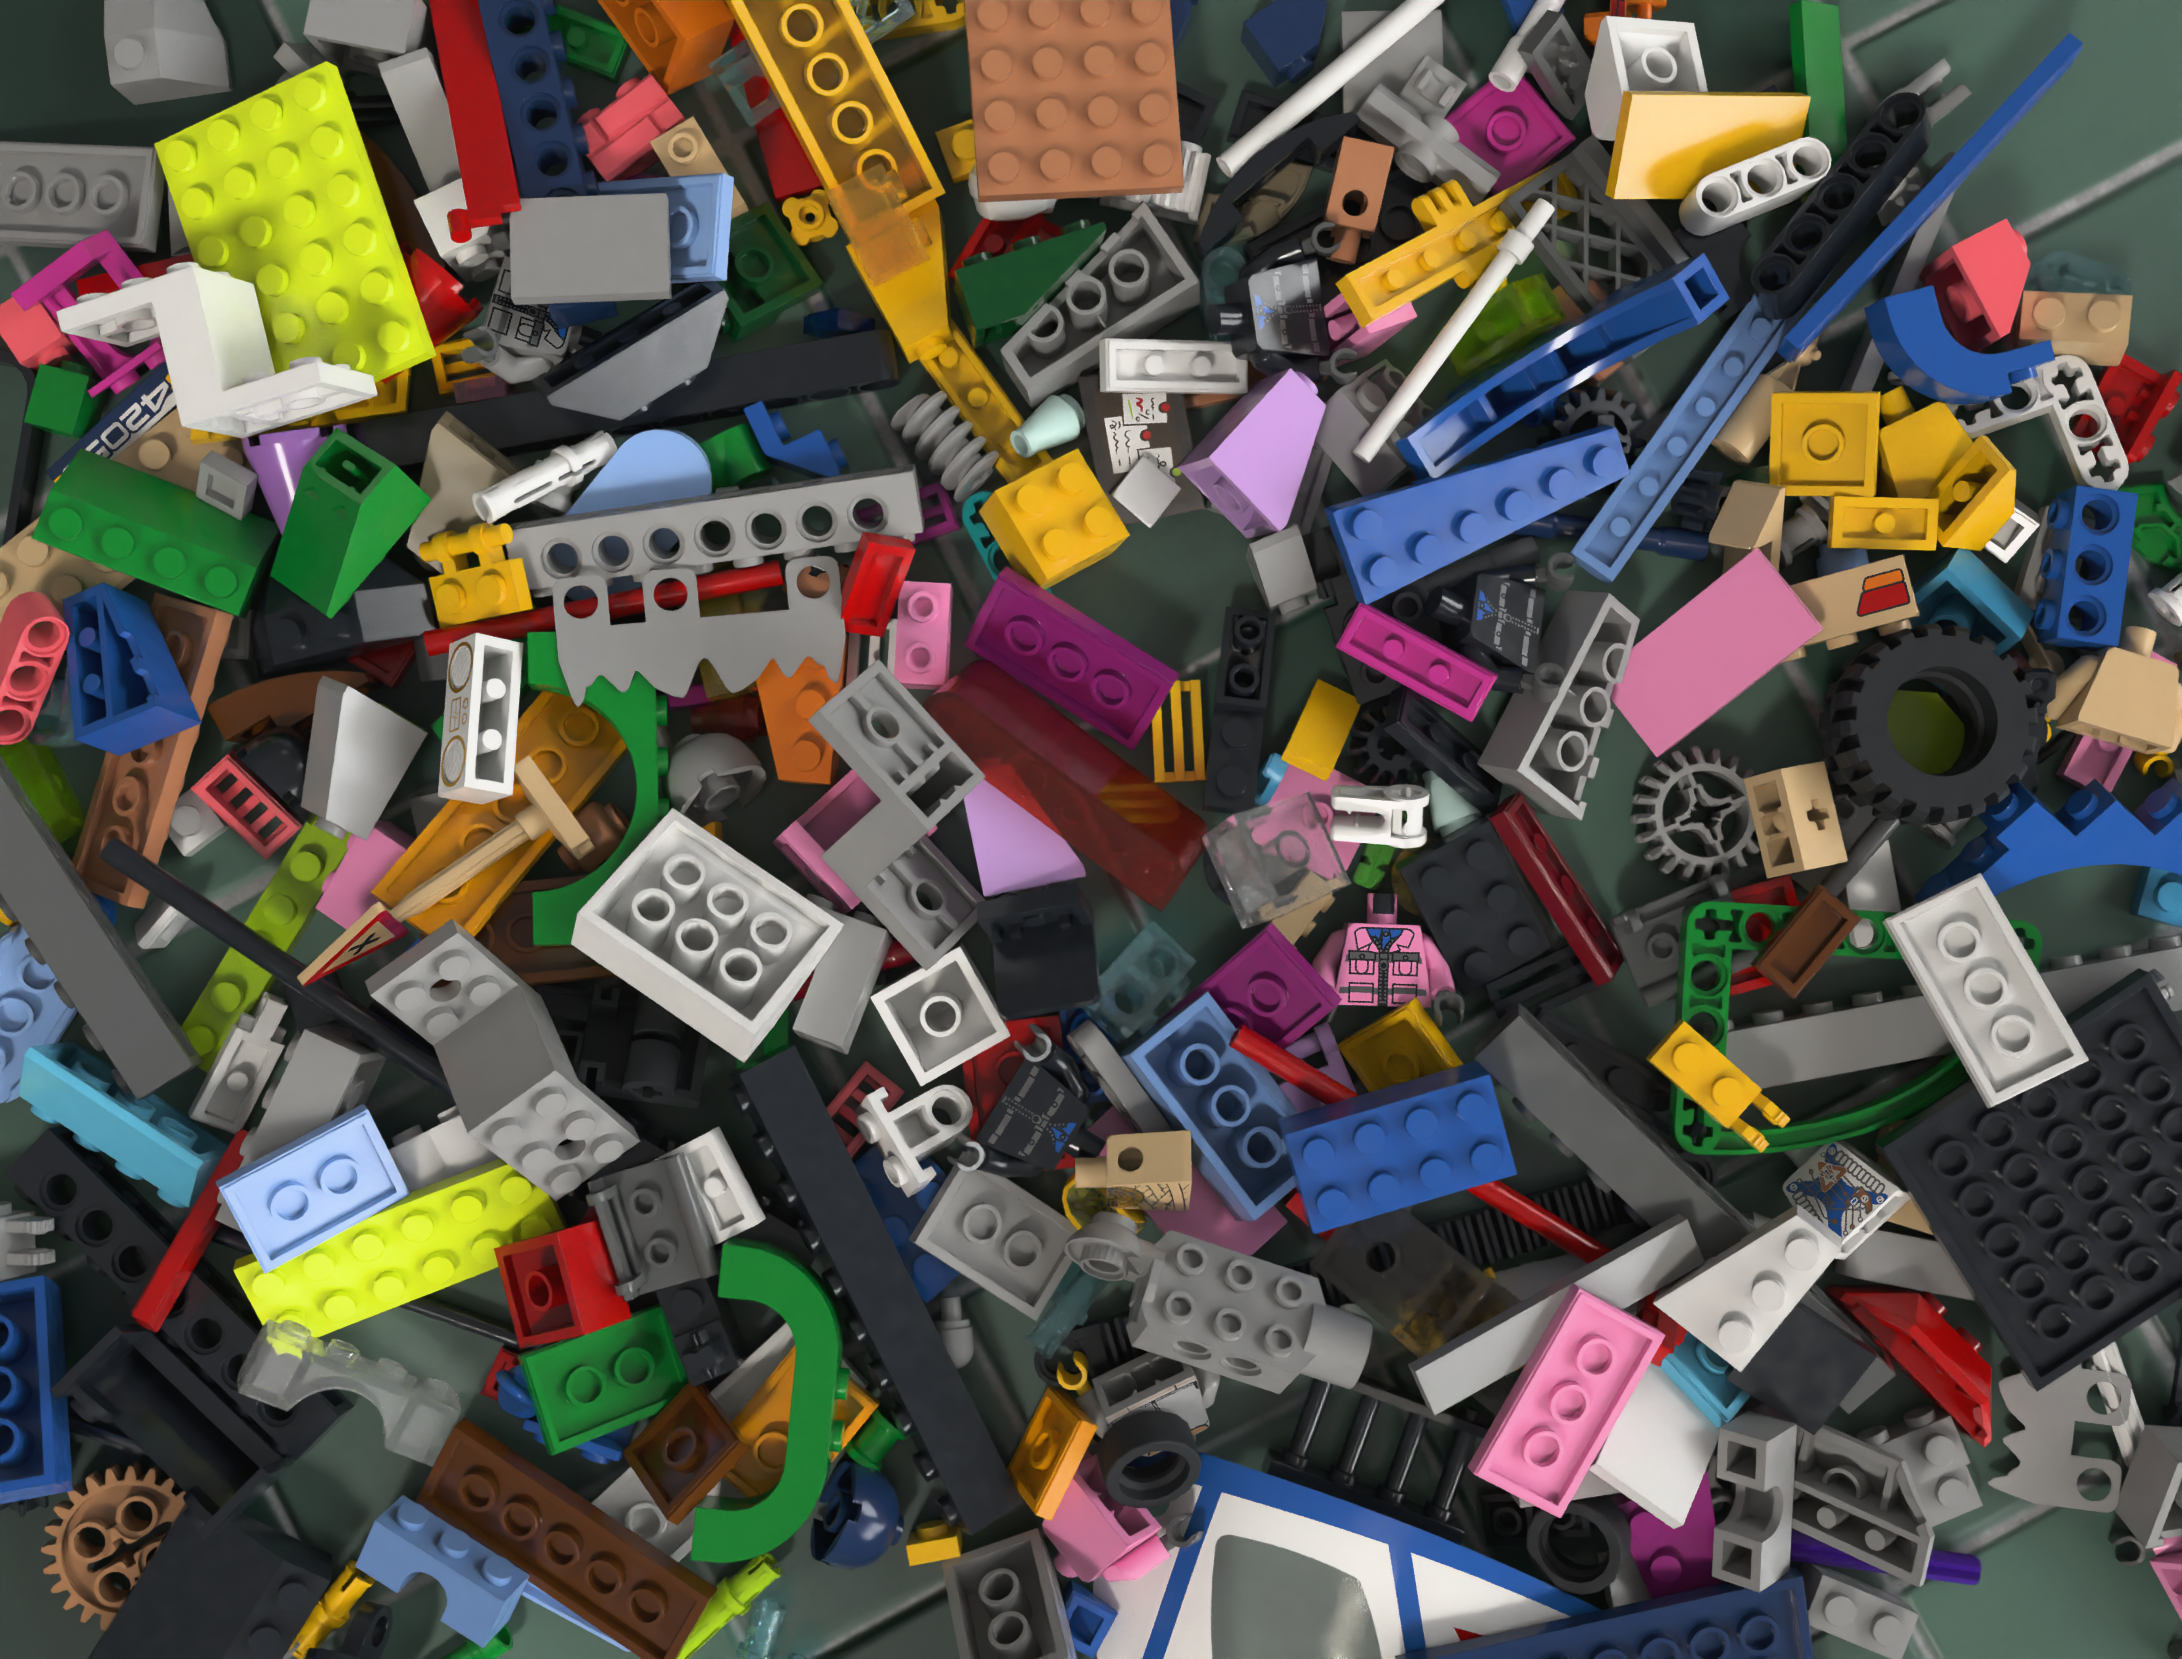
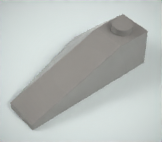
M104 0V39L110 84L134 105L233 91L227 44L219 27L215 24L205 4V0Z

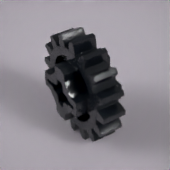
M1588 386L1586 392L1576 389L1570 390V404L1556 400L1553 404L1558 414L1556 418H1543L1541 422L1550 431L1548 436L1537 439V444L1539 445L1603 425L1616 427L1628 466L1632 465L1637 458L1634 455L1635 448L1646 446V440L1636 437V431L1645 425L1644 420L1630 417L1636 408V404L1622 400L1621 392L1605 390L1602 387ZM1614 482L1585 497L1596 498L1598 492L1611 495L1615 489Z

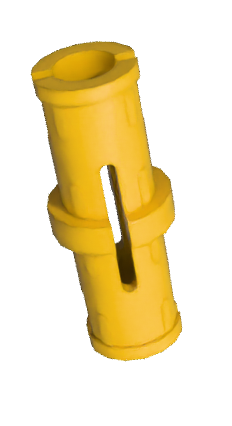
M350 1560L342 1573L321 1596L288 1649L291 1650L297 1642L300 1644L292 1653L294 1657L303 1659L306 1649L319 1648L334 1629L342 1628L350 1618V1609L364 1592L374 1584L375 1579L368 1574L364 1578L360 1577L363 1571L355 1567L356 1560Z

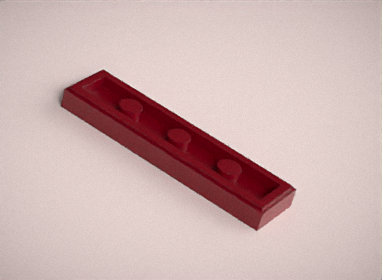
M1518 791L1504 798L1489 820L1596 986L1598 987L1612 981L1624 962L1616 939L1523 794Z

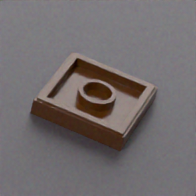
M688 1382L622 1454L666 1519L679 1525L751 1447L704 1383L691 1387L690 1382Z

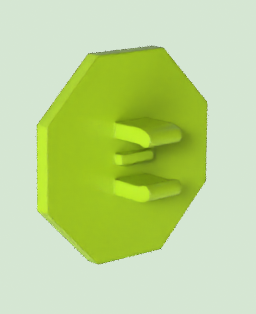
M1896 690L1888 711V729L1896 750L1905 761L1922 772L1940 774L1949 770L1955 764L1962 751L1965 737L1964 723L1938 693Z

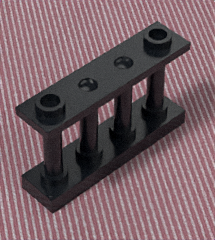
M1360 1375L1357 1383L1351 1390L1361 1393L1362 1396L1337 1465L1332 1464L1328 1471L1310 1464L1312 1458L1308 1456L1333 1384L1314 1378L1289 1447H1283L1281 1453L1268 1448L1261 1466L1263 1473L1342 1499L1461 1545L1465 1530L1458 1518L1454 1517L1455 1511L1451 1508L1477 1437L1484 1439L1492 1423L1488 1422L1490 1415L1466 1404H1461L1459 1411L1449 1407L1434 1415L1427 1408L1423 1397ZM1381 1401L1410 1411L1385 1482H1379L1377 1488L1358 1482L1360 1476L1356 1473ZM1431 1419L1458 1430L1433 1499L1426 1500L1425 1506L1407 1500L1408 1494L1403 1490L1428 1421Z

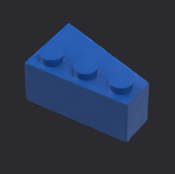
M104 582L63 599L64 620L70 632L67 644L74 740L121 756L202 723L147 601Z

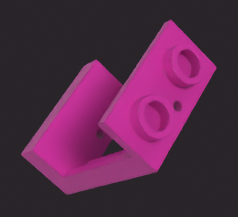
M106 229L77 243L12 292L11 295L23 311L43 303L59 324L56 311L77 304L76 299L78 297L69 285L99 262L120 290L122 289L121 284L124 281L143 276ZM66 333L102 379L101 382L87 391L92 398L108 388H111L118 395L141 379L136 370L142 365L146 364L150 370H153L166 361L160 336L151 339L149 347L140 354L130 355L121 351L115 344Z

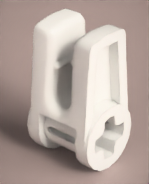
M1409 784L1391 786L1335 785L1331 790V805L1333 809L1344 810L1348 814L1352 811L1378 813L1380 816H1360L1359 813L1356 816H1334L1330 823V839L1386 844L1397 848L1420 847L1427 842V830L1422 824L1423 807L1429 803V792L1423 787ZM1404 810L1407 811V821L1405 822L1402 820Z

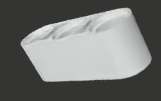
M1799 138L1709 174L1692 189L1680 204V221L1685 229L1694 235H1711L1798 200L1806 195L1830 170L1832 161L1830 151L1824 143L1816 138ZM1793 162L1802 166L1806 175L1797 172ZM1747 180L1755 182L1760 187L1762 194L1753 191L1748 185ZM1702 198L1712 201L1716 206L1717 212L1706 208Z

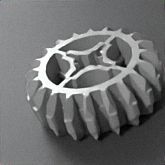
M1699 746L1689 748L1687 760L1679 750L1669 753L1670 767L1661 760L1651 765L1658 780L1647 775L1639 779V784L1649 792L1648 795L1635 794L1631 798L1633 804L1644 807L1643 813L1631 815L1629 819L1631 824L1644 823L1646 831L1637 833L1634 836L1635 843L1651 841L1653 845L1646 850L1644 857L1647 861H1652L1663 855L1664 857L1659 866V871L1663 874H1669L1678 864L1677 877L1679 881H1689L1694 871L1698 882L1711 876L1712 870L1714 874L1726 872L1729 878V863L1737 869H1744L1748 865L1741 850L1750 854H1757L1760 851L1758 843L1751 839L1752 835H1756V830L1743 780L1744 778L1755 776V772L1752 769H1746L1736 774L1735 772L1740 762L1737 756L1728 757L1721 765L1722 754L1718 748L1710 749L1705 759ZM1692 773L1706 775L1715 779L1728 791L1729 795L1721 798H1712L1706 793L1702 784L1696 785ZM1677 782L1679 787L1675 791L1678 798L1677 810L1670 817L1663 819L1662 811L1665 797L1670 788ZM1693 805L1696 808L1718 806V809L1708 812V818L1701 819L1706 823L1705 825L1702 822L1680 823L1682 820L1691 817V811H1697ZM1735 811L1733 832L1722 847L1720 841L1724 839L1721 831L1722 820L1727 814ZM1682 831L1689 833L1697 845L1703 846L1706 856L1698 857L1684 852L1673 843L1668 835Z

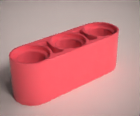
M26 592L12 599L0 623V712L5 711L0 714L1 745L18 743L25 739L32 731L69 642L70 632L66 622L52 601L46 595L39 592ZM44 621V622H43L42 624H40L39 626H36V627L31 628V627L34 626L36 623ZM25 666L21 670L15 671L19 667Z

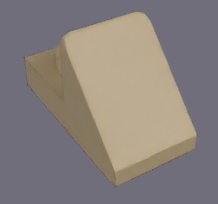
M1745 480L1733 482L1708 538L1710 543L1724 545L1722 575L1755 548L1760 549L1779 572L1786 487Z

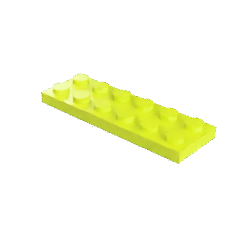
M501 1158L410 1192L409 1196L266 1274L263 1272L254 1253L235 1260L233 1271L277 1353L495 1269L498 1267L494 1248L566 1228L568 1225L556 1200Z

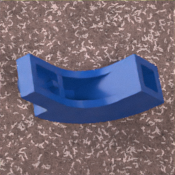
M1933 285L1885 297L1864 308L1873 341L1887 366L1906 385L1938 401L1962 405L1990 402L2012 393V384L2038 377L2036 368L2055 360L2051 340L1998 354H1982L1965 348L1946 329L1940 314Z

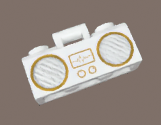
M474 633L450 643L438 786L439 797L483 805L513 795L523 643L480 633Z

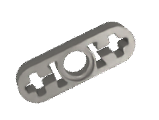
M1086 1020L1066 1036L1076 1055L1133 1133L1173 1131L1110 1042L1090 1020Z

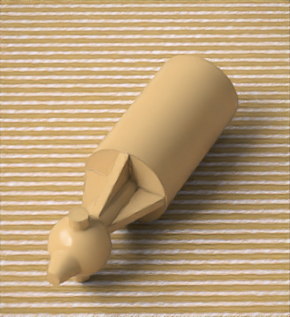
M1819 336L1795 362L1791 361L1789 363L1786 360L1768 373L1759 374L1711 442L1717 452L1735 464L1749 466L1770 436L1772 393L1774 391H1795L1800 367L1808 366L1814 361H1818L1821 357V352L1818 351L1817 347Z

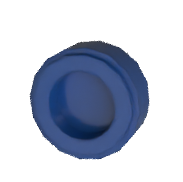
M520 1364L512 1367L509 1371L505 1369L499 1370L496 1373V1379L499 1383L498 1402L502 1409L518 1418L535 1416L534 1407Z

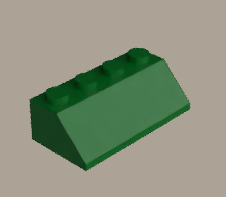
M80 448L50 490L31 539L246 619L280 535V530L275 522L248 513L240 521L195 497L196 492Z

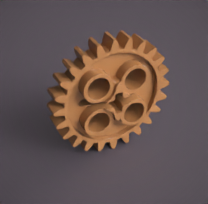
M135 1460L128 1466L124 1475L118 1463H113L106 1469L105 1479L99 1472L93 1471L85 1478L86 1487L77 1483L73 1486V1491L67 1492L71 1501L62 1500L55 1506L53 1511L61 1519H54L45 1526L44 1531L57 1538L48 1541L41 1548L42 1553L56 1556V1559L43 1569V1573L60 1575L61 1579L52 1587L51 1592L59 1593L68 1590L71 1596L67 1599L63 1608L68 1610L78 1603L83 1605L84 1610L80 1620L83 1623L90 1619L94 1613L101 1615V1630H106L167 1531L149 1538L139 1550L136 1548L127 1550L98 1570H91L90 1563L108 1557L123 1542L126 1544L133 1543L164 1522L173 1523L185 1504L183 1495L186 1492L181 1490L170 1477L167 1480L161 1478L162 1469L157 1464L147 1474H142L140 1461ZM142 1501L146 1503L152 1510V1520L144 1521L137 1518L131 1508L132 1502ZM94 1527L100 1530L105 1537V1546L91 1544L86 1539L85 1528ZM120 1572L125 1574L131 1584L130 1590L116 1588L111 1583L110 1573Z

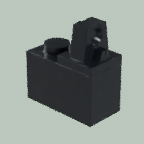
M717 1274L655 1291L673 1334V1343L691 1387L739 1368L749 1356V1351L728 1299L718 1297L719 1277Z

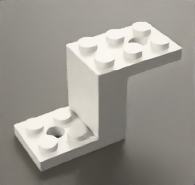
M195 262L171 265L166 269L167 274L153 279L141 277L126 280L121 284V290L109 294L90 293L82 295L76 299V305L56 311L61 332L123 347H129L160 336L182 427L245 438L378 396L373 375L351 370L350 365L347 364L331 365L323 363L320 357H304L293 360L289 363V370L275 374L254 284L233 278L228 272H213L200 268V265Z

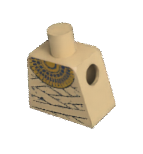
M1191 1130L1110 1135L1106 1137V1156H1075V1188H1107V1207L1189 1211L1192 1186Z

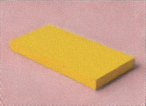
M1623 91L1605 195L1613 199H1684L1709 174L1802 138L1811 96L1803 93ZM1793 162V166L1796 169L1797 163ZM1747 180L1748 185L1753 191L1762 194L1760 187L1755 182Z

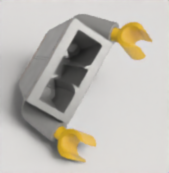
M1074 1351L1073 1360L1081 1370L1078 1374L1068 1373L1064 1369L1063 1364L1060 1361L1058 1362L1057 1379L1059 1384L1068 1390H1076L1079 1395L1075 1399L1081 1410L1098 1426L1096 1434L1103 1438L1109 1428L1122 1419L1148 1411L1160 1410L1177 1414L1188 1422L1195 1441L1196 1434L1206 1430L1210 1425L1206 1409L1214 1404L1221 1379L1219 1374L1148 1352L1092 1379L1094 1385L1092 1388L1087 1380L1089 1362L1083 1353ZM1161 1451L1149 1452L1143 1456H1152Z

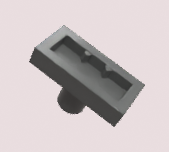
M1547 10L1517 51L1528 67L1526 73L1534 76L1557 115L1573 120L1586 103L1584 94L1591 61L1563 14Z

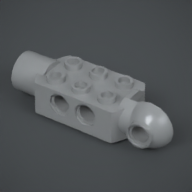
M1113 1212L1096 1213L1093 1215L1091 1223L1086 1224L1073 1233L1065 1243L1064 1252L1088 1275L1106 1281L1125 1279L1134 1282L1129 1307L1131 1308L1126 1324L1128 1336L1133 1347L1280 1394L1299 1374L1350 1390L1355 1386L1363 1371L1371 1345L1372 1320L1327 1305L1319 1280L1316 1277L1170 1230L1158 1242L1154 1243L1137 1237L1138 1226L1133 1220Z

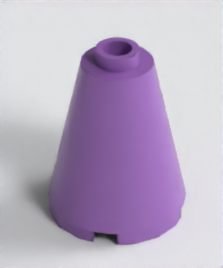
M346 424L332 425L333 431L339 428L347 433ZM327 427L259 435L260 446H257L256 437L241 438L243 450L253 472L258 474L257 481L281 535H283L302 469L329 437Z

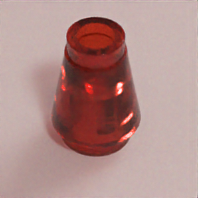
M751 692L705 703L701 706H693L691 709L690 723L693 734L727 733L740 741L754 742L757 737L766 736L768 732L760 697L753 696Z

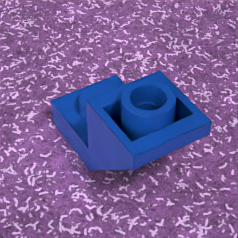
M762 400L743 409L765 456L771 464L813 479L843 475L841 469L849 466L837 439L835 438L827 442L820 429L784 445L783 441L791 438V435L778 410L769 413Z

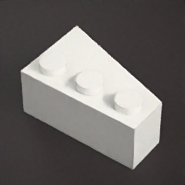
M1797 1204L1743 1237L1740 1242L1719 1255L1709 1258L1704 1264L1677 1281L1659 1289L1653 1304L1739 1372H1742L1842 1250V1237Z

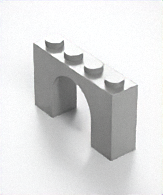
M807 894V900L844 925L816 965L811 983L792 1029L800 1038L847 1055L893 940L888 931L882 928L883 924L877 917L860 911H855L854 916L850 917L834 911L836 904L817 895Z

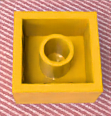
M1078 448L995 490L979 510L980 515L1013 570L1044 590L1111 555L1130 536Z

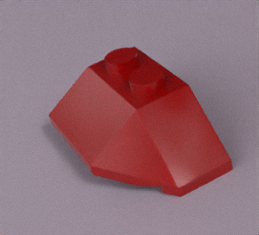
M1830 1285L1824 1291L1834 1303L1888 1353L1890 1360L1936 1407L1951 1415L1955 1426L1967 1438L1984 1448L1992 1441V1367L1978 1354L1983 1349L1981 1343L1963 1327L1959 1326L1955 1330L1943 1318L1948 1312L1947 1309L1931 1293L1922 1291L1919 1294L1909 1288L1894 1285Z

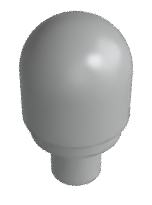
M960 1296L941 1297L942 1320L934 1321V1325L956 1369L967 1365L974 1354L973 1326H970L969 1318H962Z

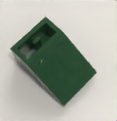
M1088 219L1080 220L1061 228V236L1043 242L1040 236H1031L1012 244V252L994 258L991 252H983L963 260V268L955 270L954 292L973 348L975 349L1014 336L1045 303L1049 304L1065 288V282L1078 269L1082 270L1100 251V246L1106 232L1105 223L1101 222L1090 225Z

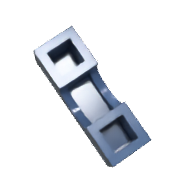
M404 1495L374 1521L355 1567L396 1593H399L419 1572L431 1575L442 1585L447 1597V1606L440 1621L482 1648L510 1620L530 1576L506 1558L497 1555L470 1538L465 1532L451 1526L426 1510L422 1505L413 1502Z

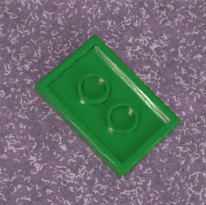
M659 1301L632 1311L631 1319L586 1335L550 1342L517 1355L549 1455L553 1456L660 1413L688 1384V1377L672 1340L674 1338Z

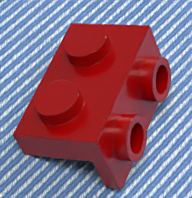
M2124 353L2120 365L2104 366L2095 382L2123 447L2128 464H2131L2135 461L2140 462L2154 445L2156 436L2151 433L2159 419L2165 418L2178 402L2180 392L2176 389L2182 380V373L2174 369L2162 375ZM2087 414L2076 415L2069 427L2074 435L2081 438L2092 437L2098 432L2096 420ZM2104 442L2091 449L2095 460L2099 462L2097 453L2101 446H2106Z

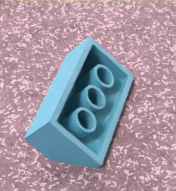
M75 1041L29 1047L24 1055L18 1096L32 1104L30 1110L34 1115L52 1124L61 1123L74 1132L72 1137L79 1145L94 1152L103 1151L117 1160L115 1167L120 1172L136 1180L144 1178L159 1188L157 1191L158 1196L167 1203L179 1208L194 1206L230 1145L228 1142L155 1094L137 1100L133 1093L130 1095L125 1094L112 1076L111 1070L114 1067Z

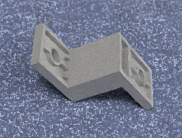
M878 659L808 720L881 800L820 857L927 971L977 922L976 903L986 900L925 834L986 776ZM871 720L881 723L887 730L889 738L879 735L874 730ZM916 891L924 893L930 899L932 910L924 908L919 903Z
M451 919L365 981L370 996L434 1046L467 1133L557 1201L576 1189L585 1180L640 1142L634 1126L578 1080L542 996L455 920ZM441 979L452 981L444 987L431 988ZM566 1139L572 1140V1142L568 1144L559 1145L562 1141Z

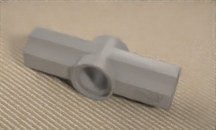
M1381 83L1377 85L1356 114L1361 119L1358 126L1361 130L1380 144L1395 147L1393 157L1395 163L1407 176L1419 182L1428 183L1431 181L1438 187L1451 179L1456 180L1473 207L1481 203L1501 175L1498 170L1459 142L1458 132L1446 119L1433 113H1424L1422 115Z

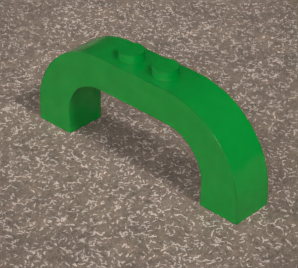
M732 1237L723 1244L718 1297L756 1301L774 1309L783 1317L792 1331L796 1347V1359L786 1457L782 1477L770 1489L756 1496L732 1498L706 1495L696 1506L690 1560L713 1563L739 1562L765 1554L788 1540L807 1520L827 1481L832 1454L842 1450L845 1420L836 1419L838 1399H847L850 1380V1368L841 1367L843 1331L840 1314L835 1300L827 1290L822 1278L804 1260L782 1247L764 1241Z

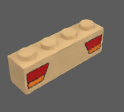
M1903 554L1790 585L1792 590L1823 626L1824 630L1781 663L1807 657L1805 647L1826 642L1829 651L1859 643L1857 633L1878 628L1880 637L1906 628L1911 629L1909 619L1919 617L1920 614Z

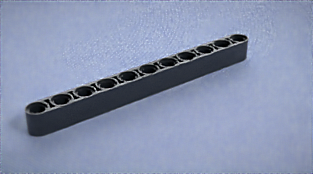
M873 330L710 359L708 368L696 374V378L691 384L679 390L668 391L655 399L651 407L644 413L634 417H626L621 421L552 406L536 390L368 420L355 424L352 428L354 439L394 463L406 475L423 472L431 430L446 411L505 457L555 449L561 445L572 446L600 430H604V433L607 432L612 438L623 437L646 430L667 429L746 415L743 409L761 400L767 410H774L880 391L899 385L901 378L892 332L888 330Z

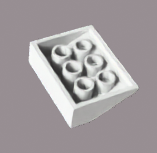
M672 808L577 913L571 944L745 1063L774 1027L840 933L844 924Z

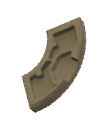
M1292 162L1241 205L1237 210L1244 217L1242 230L1224 247L1247 243L1268 233L1279 225L1290 214L1303 195L1312 166ZM1204 192L1193 246H1198L1206 220L1221 193L1212 194Z

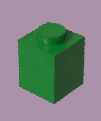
M62 360L60 368L40 363L24 422L45 432L80 440L100 422L109 388L92 398L87 391L99 383V381L92 378L93 369Z

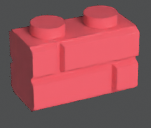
M651 74L642 80L638 77L628 80L617 90V99L602 111L600 108H593L587 111L576 123L583 124L588 140L590 154L585 156L605 182L622 181L647 170L660 160L650 141L686 121L685 117Z

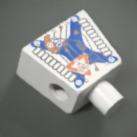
M1840 1140L1825 1144L1821 1148L1820 1146L1784 1152L1798 1170L1783 1183V1191L1793 1207L1797 1204L1842 1237V1250L1835 1259L1845 1260L1910 1199L1908 1192L1903 1188L1900 1181L1848 1142Z

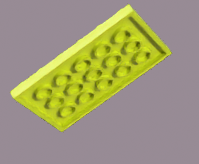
M325 61L154 144L194 262L198 263L200 268L213 272H228L233 278L254 284L275 374L289 370V363L293 360L304 357H320L323 363L331 365L347 364L350 365L351 370L373 375L376 383L437 356L337 66Z

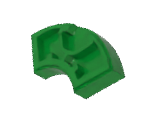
M2164 483L2120 486L2117 491L2138 494L2131 547L2153 566L2177 576L2182 572V517L2169 502Z

